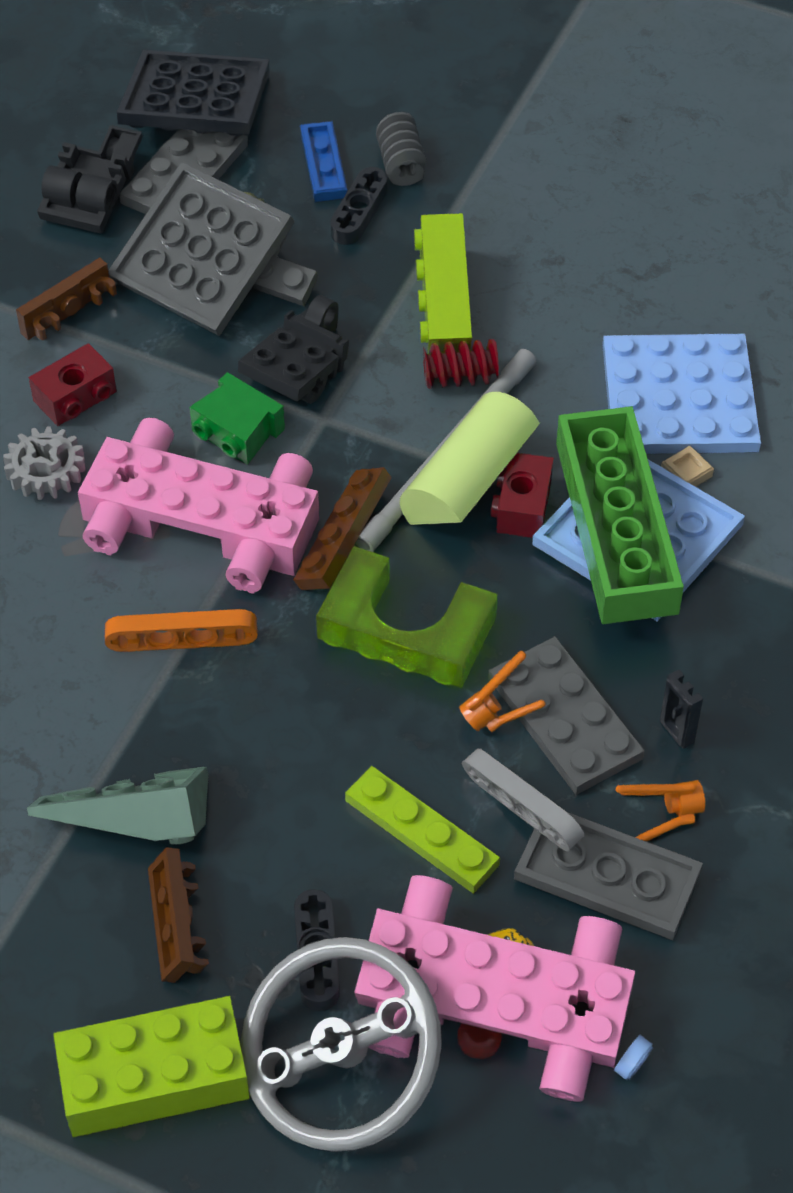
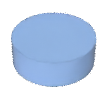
M639 1035L622 1056L614 1071L625 1080H630L653 1050V1044L642 1035Z

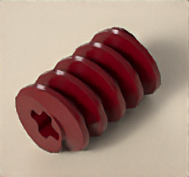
M494 339L488 340L486 350H484L480 340L474 341L471 351L466 341H460L457 352L451 342H446L443 353H441L437 343L431 344L428 354L423 346L424 375L428 389H432L435 378L439 379L442 388H446L449 377H453L456 386L460 387L463 376H467L471 386H475L478 375L482 376L485 385H489L492 374H495L497 378L499 376L498 352Z

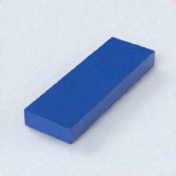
M333 121L300 125L314 201L343 199L348 190Z

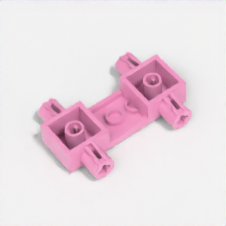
M156 418L143 419L130 443L106 437L78 491L83 520L89 522L83 532V539L95 552H102L111 556L118 551L127 532L153 539L157 528L162 523L221 539L223 557L231 559L226 571V578L237 590L248 591L252 594L259 591L269 570L295 576L319 521L318 491L306 488L313 473L312 465L308 460L293 453L282 454L270 478L168 453L167 451L174 439L173 430L169 425Z
M412 876L402 913L399 914L377 908L369 941L388 948L406 961H417V966L420 968L414 969L429 988L436 1004L440 1025H443L444 1019L528 1039V1047L548 1051L539 1090L552 1097L568 1101H583L591 1064L596 1063L612 1068L615 1067L633 988L635 971L614 966L622 927L615 922L599 917H581L571 955L444 925L453 889L452 886L432 877ZM363 960L355 995L358 1004L376 1008V1013L381 1004L388 998H401L404 995L405 989L388 971L376 964ZM577 1002H585L588 1008L593 1011L586 1010L585 1016L575 1015V1007L572 1005H577ZM405 1007L399 1009L394 1015L393 1023L396 1029L400 1028L406 1021L407 1010ZM394 1035L370 1045L368 1048L393 1057L408 1058L414 1036L400 1038Z

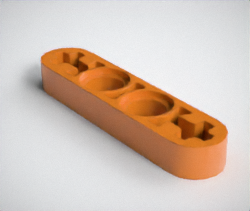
M242 609L124 615L112 617L105 623V645L109 649L118 652L240 646L254 642L258 636L256 615L251 611Z

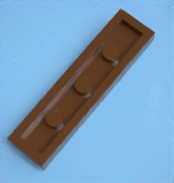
M385 467L356 470L350 477L348 485L340 499L335 503L332 513L324 527L319 531L316 541L308 555L303 559L302 565L293 579L301 590L330 589L392 478Z

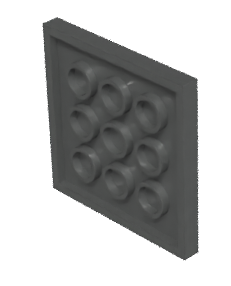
M181 162L108 270L109 277L114 282L220 336L295 221L291 215Z

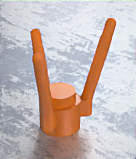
M524 651L518 652L480 691L459 706L462 715L476 731H480L487 726L493 732L507 722L545 707V701L539 700L501 716L497 715V712L502 707L492 692L526 658Z
M699 780L675 784L618 785L616 787V792L623 796L664 795L668 812L670 814H677L678 817L635 837L646 842L681 825L694 824V814L702 813L705 810V795Z

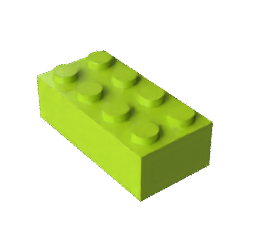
M230 996L53 1033L65 1114L72 1137L250 1099Z

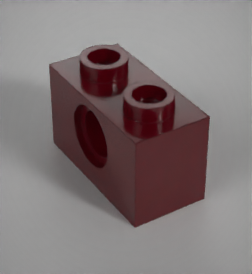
M89 343L28 377L33 401L57 427L70 419L76 418L83 411L108 399L117 392L113 367Z
M516 453L497 477V488H502L501 495L494 494L491 508V517H497V533L533 538V535L543 526L552 482L553 457Z

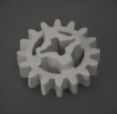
M47 426L44 433H39L36 428H32V436L27 437L19 434V444H8L9 453L3 455L6 478L11 481L13 490L22 488L24 497H28L32 492H36L38 500H42L44 494L50 492L53 498H57V490L62 488L64 491L70 492V482L80 483V472H84L86 469L82 445H78L75 435L67 438L64 429L58 431L57 434H53L51 426Z

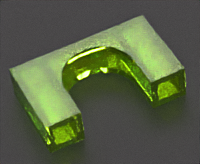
M354 546L316 615L317 638L331 646H341L359 652L368 659H379L391 663L403 671H414L431 677L440 684H451L462 688L495 621L498 594L461 582L447 612L436 624L418 631L394 629L383 623L374 612L390 581L389 558Z

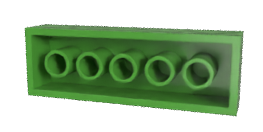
M633 406L559 415L556 445L601 623L609 624L679 615L684 586Z

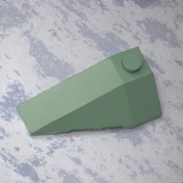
M207 766L154 774L155 779L145 781L138 786H135L130 779L117 781V784L106 786L102 789V793L97 794L94 787H87L41 796L27 807L28 816L153 841L169 839L170 844L190 842L206 824Z

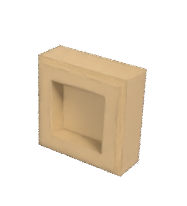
M691 446L686 447L661 464L662 468L695 487L713 477L714 468Z

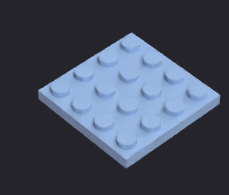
M745 334L603 336L602 346L608 409L633 406L646 454L678 453L688 446H691L698 453L759 452L761 441Z
M648 459L683 582L684 592L743 526L745 515ZM569 497L533 535L532 545L591 581ZM655 617V618H652V619H654V620H656V621L658 622V620H659L661 617Z

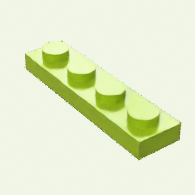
M373 766L345 792L347 803L473 894L500 865V857Z

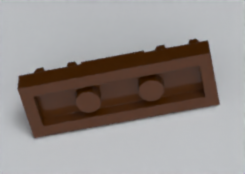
M98 258L17 308L16 313L21 334L27 340L36 336L44 341L47 339L45 331L47 328L52 326L55 330L60 331V322L74 315L78 310L85 307V304L92 301L97 305H101L103 303L101 294L106 291L112 296L117 295L115 282L109 277L108 264L101 258Z
M167 847L148 867L161 980L163 982L175 983L186 971L194 974L202 972L209 964V961L205 958H197L193 954V952H199L206 945V940L199 936L191 937L190 933L193 910L192 906L188 904V897H191L196 892L198 884L186 882L183 877H189L196 870V866L191 862H181L179 849Z

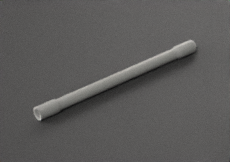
M520 349L484 394L489 392L508 394L536 364L535 356L529 350ZM471 409L382 511L375 515L363 528L356 541V545L362 551L368 554L373 553L391 532L393 525L403 515L400 507L402 493Z

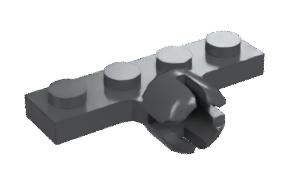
M286 236L252 288L305 306L319 277L317 271L278 257L287 238Z

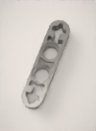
M477 748L462 762L466 773L479 787L564 851H569L584 837L582 828L570 814L482 749Z

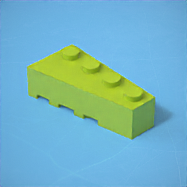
M463 213L421 215V229H414L415 250H420V259L416 260L417 281H422L423 290H418L419 312H425V321L420 322L421 343H427L428 353L431 344L437 343L441 353H443L446 342H451L457 352L460 341H466L471 351L472 331Z

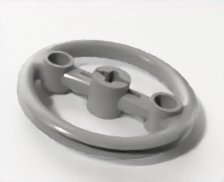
M348 937L324 939L308 944L291 953L277 964L261 982L254 994L244 1019L241 1035V1052L247 1076L248 1090L261 1114L276 1130L291 1140L312 1148L329 1151L355 1150L373 1145L392 1135L407 1123L422 1105L432 1087L441 1051V1025L436 1004L428 986L418 972L404 958L388 948L364 939ZM339 958L361 959L376 964L388 971L405 989L404 995L401 998H388L381 1004L378 1012L352 1023L335 1017L326 1018L317 1024L312 1032L311 1040L287 1050L273 1047L262 1052L265 1024L277 997L290 981L302 971L315 964ZM405 1007L407 1010L406 1021L400 1028L396 1029L393 1023L394 1015L399 1009ZM419 1033L420 1044L417 1063L404 1092L382 1115L364 1125L343 1130L317 1128L291 1115L275 1096L278 1088L292 1087L298 1083L302 1073L327 1063L342 1068L355 1067L366 1056L368 1046L394 1035L400 1038H410ZM340 1035L346 1036L344 1040L341 1041ZM339 1045V1051L334 1050L335 1046ZM284 1057L286 1063L285 1071L280 1077L276 1078L274 1073L275 1064Z

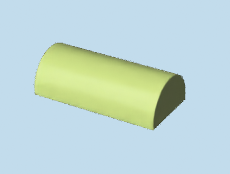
M489 392L484 394L402 493L400 507L408 523L416 525L462 522L540 424L534 413L520 400L506 393Z

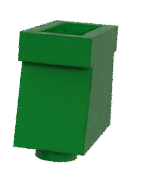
M227 372L218 380L219 387L189 407L191 427L198 438L204 441L208 440L221 448L227 456L237 458L248 465L270 435L277 438L285 430L284 407Z

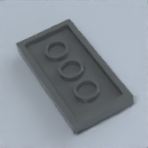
M178 129L122 190L119 195L120 204L147 214L181 162L219 180L248 146L247 136L244 134L231 136L223 132L197 133L194 130Z
M556 637L525 651L526 658L496 688L512 711L539 700L545 701V707L518 719L575 795L643 760L644 749ZM510 660L490 669L488 679L491 680Z
M571 813L568 814L582 828L584 837L569 851H564L534 829L515 869L514 880L670 940L674 939L703 866L702 862Z

